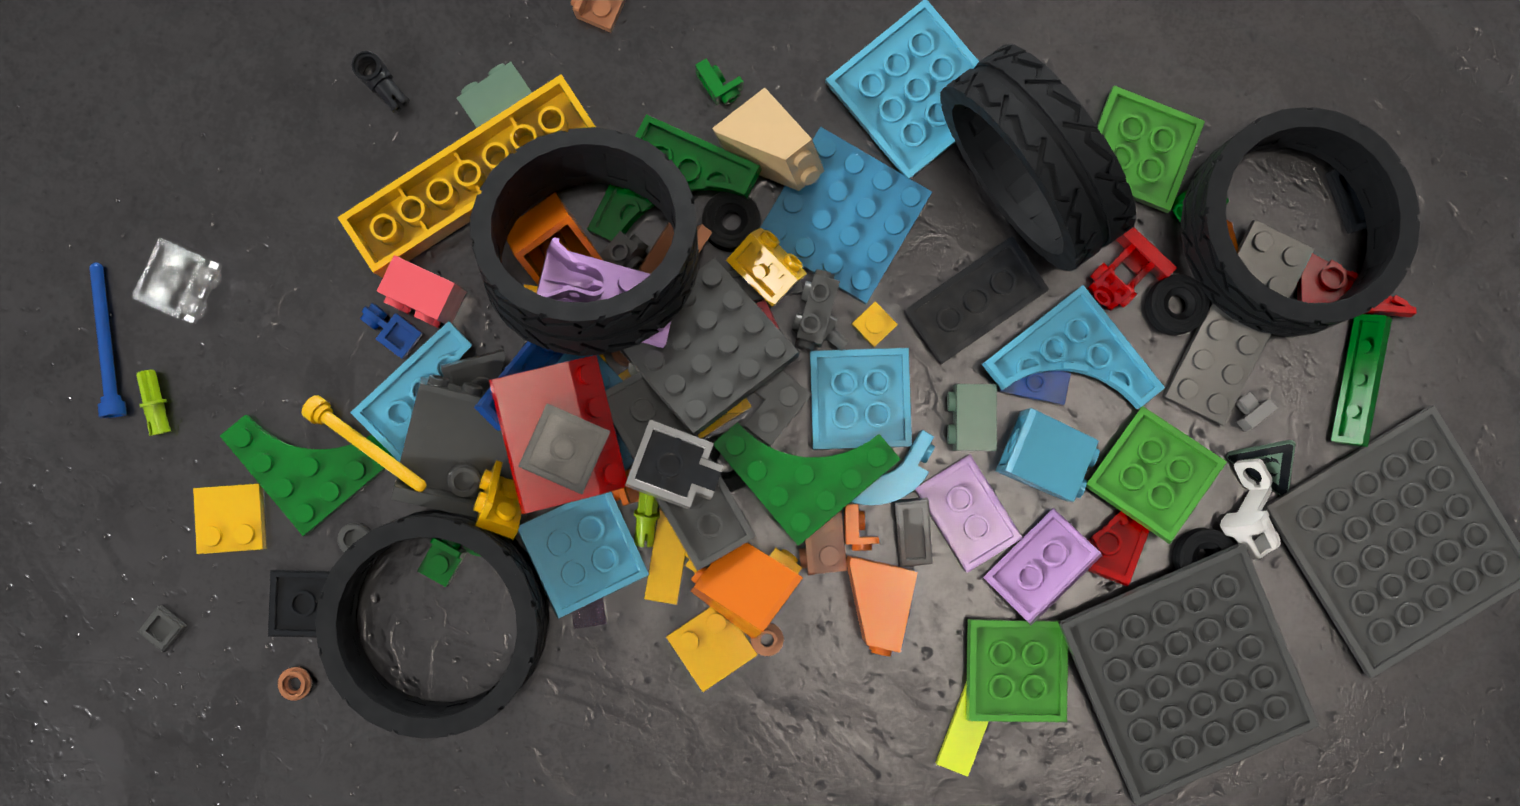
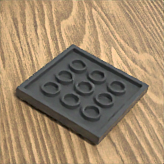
M713 258L698 270L695 285L690 287L692 290L682 310L671 320L664 348L641 342L636 346L620 350L693 436L700 434L799 357V351L716 258Z

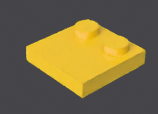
M260 484L193 488L197 554L267 549L264 494Z
M711 607L666 636L702 692L758 655L744 632Z

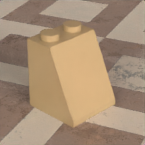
M763 88L712 128L722 149L760 165L762 168L760 176L800 191L806 185L813 184L820 174L824 172L812 138L766 88Z

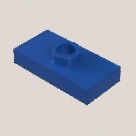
M1047 371L1033 374L1012 383L1003 390L999 388V392L1063 406L1065 405L1071 373Z

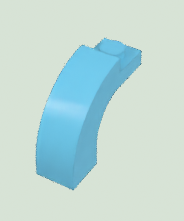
M924 430L919 431L912 443V447H910L900 465L893 471L878 478L851 502L861 505H882L897 501L914 491L929 473L918 466L920 461L926 463L931 456L935 446L930 443L934 436Z

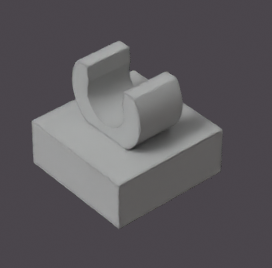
M1249 392L1236 402V406L1245 414L1236 422L1246 432L1256 427L1276 411L1278 407L1270 398L1259 403L1255 396Z

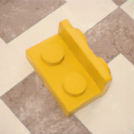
M759 228L751 232L726 261L773 307L807 273L802 268V262L795 255L787 253L779 245L778 238L772 232Z
M496 460L491 471L485 469L479 484V488L484 491L479 492L474 504L473 511L478 512L475 526L514 540L519 529L522 513L514 480L500 476L503 462Z

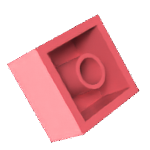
M395 255L377 289V292L386 296L383 301L384 303L406 314H410L413 309L416 311L414 317L436 328H439L441 323L453 322L467 293L457 284Z

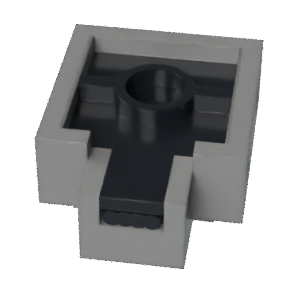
M649 420L625 486L689 510L695 495L708 500L712 499L723 465L708 460L714 443Z

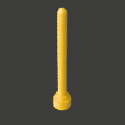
M314 395L305 402L301 413L308 421L313 424L327 425L415 491L422 492L426 489L427 484L425 480L334 415L328 401L319 395Z

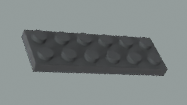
M1253 220L1238 247L1237 254L1248 270L1264 285L1290 298L1315 249L1257 220ZM1210 302L1208 314L1203 323L1197 327L1163 397L1224 426L1271 334L1259 332L1239 323V320L1232 319Z
M639 372L606 390L614 427L633 460H635L649 420L692 435ZM721 475L712 499L708 500L695 495L689 510L655 497L696 571L756 537Z

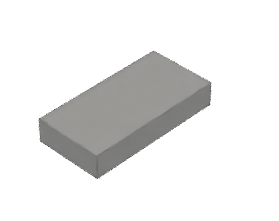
M928 498L895 501L900 567L933 564Z

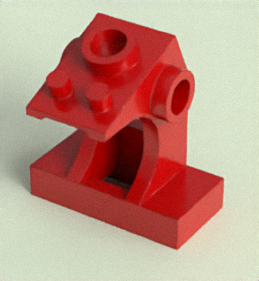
M1134 227L1116 239L1124 247L1120 254L1108 266L1103 262L1090 275L1094 281L1087 289L1099 303L1105 305L1110 311L1117 305H1121L1123 308L1128 305L1137 295L1134 287L1149 272L1160 281L1168 278L1177 269L1169 259ZM1121 263L1134 274L1127 284L1114 271Z

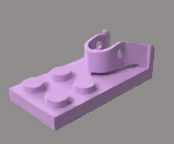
M552 238L546 252L536 293L543 297L563 302H592L609 299L626 292L651 274L568 251L559 243L560 238ZM671 321L664 328L657 329L658 333L642 343L664 348Z

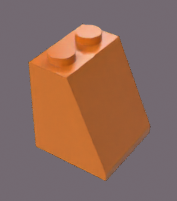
M556 192L521 216L507 236V242L514 256L537 285L539 284L546 252L552 238H560L559 243L568 251L603 260Z
M745 543L712 562L708 568L705 566L698 570L691 578L695 585L690 592L724 616V618L749 637L755 639L764 632L803 577L749 543Z
M847 555V569L863 641L869 646L871 652L891 657L892 651L900 653L918 572L908 568Z

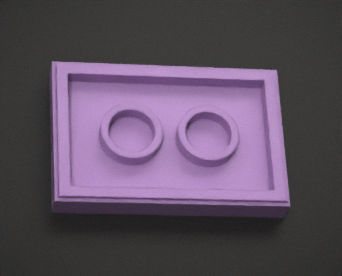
M971 454L915 489L919 498H928L930 516L966 573L1023 538Z
M1053 508L983 578L1032 625L1102 554Z

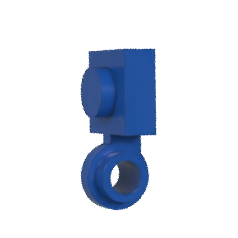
M374 303L362 309L363 315L360 319L375 330L379 326L383 328L376 337V340L401 359H405L424 334L398 313H395L390 321L387 322L385 318L388 314Z

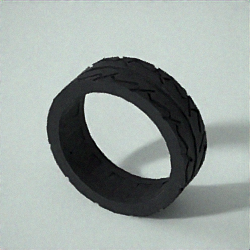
M1005 44L978 62L974 69L967 70L942 89L940 92V103L942 104L943 115L967 165L1005 219L1049 263L1061 270L1072 271L1097 254L1101 248L1111 244L1134 227L1136 221L1134 216L1136 215L1135 200L1116 155L1079 100L1043 62L1030 52H1026L1025 49L1014 44Z
M1315 107L1281 109L1256 119L1206 158L1195 173V179L1191 180L1183 200L1181 227L1184 231H1181L1184 255L1194 278L1199 281L1198 285L1211 302L1232 319L1239 320V323L1263 333L1282 336L1314 334L1369 312L1372 307L1375 308L1394 293L1407 275L1406 268L1411 267L1418 248L1420 220L1417 215L1420 212L1417 194L1406 167L1400 164L1402 160L1387 141L1371 128L1338 111ZM1269 147L1293 148L1311 153L1334 167L1345 177L1356 192L1363 208L1367 225V253L1358 277L1351 288L1337 301L1331 303H1307L1287 298L1264 285L1248 270L1238 256L1228 231L1226 200L1233 172L1245 154Z
M589 127L568 129V132L560 130L537 137L517 148L516 153L509 154L490 172L481 186V194L476 196L470 216V240L473 239L471 246L490 304L508 327L526 341L547 350L551 349L554 352L577 356L606 354V351L614 353L640 344L658 333L657 329L664 328L682 310L692 292L690 287L695 285L700 263L695 201L685 176L673 161L669 160L666 154L649 142L630 134L624 133L623 135L616 130ZM584 184H607L629 189L647 198L662 211L674 230L672 244L660 265L641 283L609 299L592 302H563L543 297L522 286L502 265V254L506 239L516 221L530 206L545 196L567 187Z
M441 510L416 512L377 527L353 543L331 568L319 597L315 626L318 649H320L319 655L327 677L343 700L346 699L348 706L368 722L389 732H392L393 729L398 735L428 739L448 737V734L457 735L479 727L505 708L533 674L543 653L549 625L546 592L529 555L516 539L513 540L476 527L477 518ZM427 537L441 538L462 544L481 555L497 571L505 583L515 608L517 636L514 654L502 679L491 689L470 699L455 702H430L409 696L389 684L369 661L364 653L357 630L356 608L359 590L366 573L379 555L397 541Z

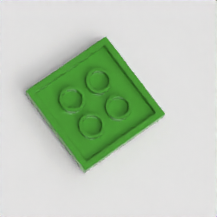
M1114 85L1110 90L1098 121V129L1104 135L1116 155L1126 176L1125 179L1129 183L1134 200L1165 213L1170 212L1205 121Z
M1142 406L1087 482L1086 488L1170 544L1227 461Z
M968 619L966 720L1067 722L1068 645L1058 624L1059 620H1036L1030 625L1026 620Z

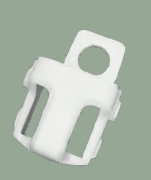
M1261 459L1238 460L1234 464L1235 471L1240 482L1249 492L1238 512L1227 513L1221 520L1220 527L1226 536H1231L1238 543L1245 544L1251 559H1261L1277 549L1281 544V539L1278 532L1274 529L1268 511H1262L1272 492V477ZM1246 468H1253L1260 473L1262 477L1260 485H1257L1254 480L1247 476ZM1261 534L1255 541H1253V535Z

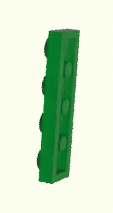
M1361 314L1354 317L1331 437L1332 442L1368 447L1392 318L1388 316Z

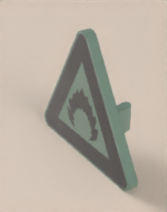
M1293 440L1228 452L1226 458L1233 464L1238 460L1261 459L1271 474L1272 490L1280 496L1289 492L1296 443ZM1253 468L1245 469L1246 473L1261 482L1262 477L1257 470Z

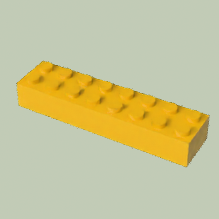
M561 74L337 218L372 272L383 278L394 255L410 261L469 223L476 196L482 192L480 190L481 186L490 172L509 154L516 153L517 148L537 137L560 130L568 132V129L596 126Z

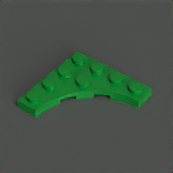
M647 114L635 137L652 144L666 154L669 160L673 161L685 176L691 192L716 190L748 198L762 171L760 165ZM609 185L587 230L611 242L619 231L626 234L629 228L655 205L647 198L629 189Z
M244 415L220 435L222 440L302 536L310 534L386 470L352 444L332 449H308L287 444L266 432L249 415ZM373 435L366 437L395 458Z
M738 422L713 442L715 448L798 546L901 460L880 434L858 448L826 457H802L780 452L755 439Z

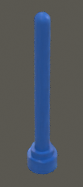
M95 262L90 265L89 270L104 395L100 397L101 403L97 404L99 418H116L127 415L126 402L122 401L121 395L117 394L104 269L100 263Z

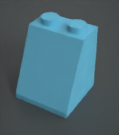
M1029 408L1019 412L995 472L1064 501L1074 502L1075 498H1081L1085 491L1087 480L1084 479L1088 467L1093 468L1098 459L1100 450L1096 449L1099 440L1035 409Z

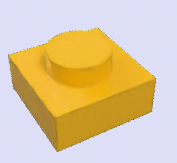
M875 301L851 325L875 348L898 324Z
M775 548L769 555L797 574L802 569L797 564L798 559L787 550L782 549L780 551Z

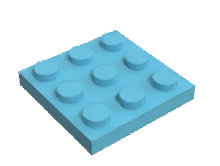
M909 348L810 351L813 450L854 449L867 443L878 434L881 435L890 447H912Z
M612 492L566 503L519 525L518 534L557 618H561L649 575Z

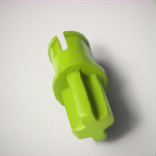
M150 369L138 372L136 376L143 402L139 406L144 410L149 436L171 432L164 405L167 400L162 399L155 370Z
M639 492L638 509L634 510V516L637 519L635 538L633 540L636 546L644 547V541H647L646 546L652 547L654 544L656 520L660 518V513L657 511L658 503L655 497Z

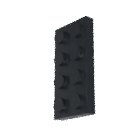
M1011 236L905 309L904 313L939 363L943 364L1050 289L1013 236Z

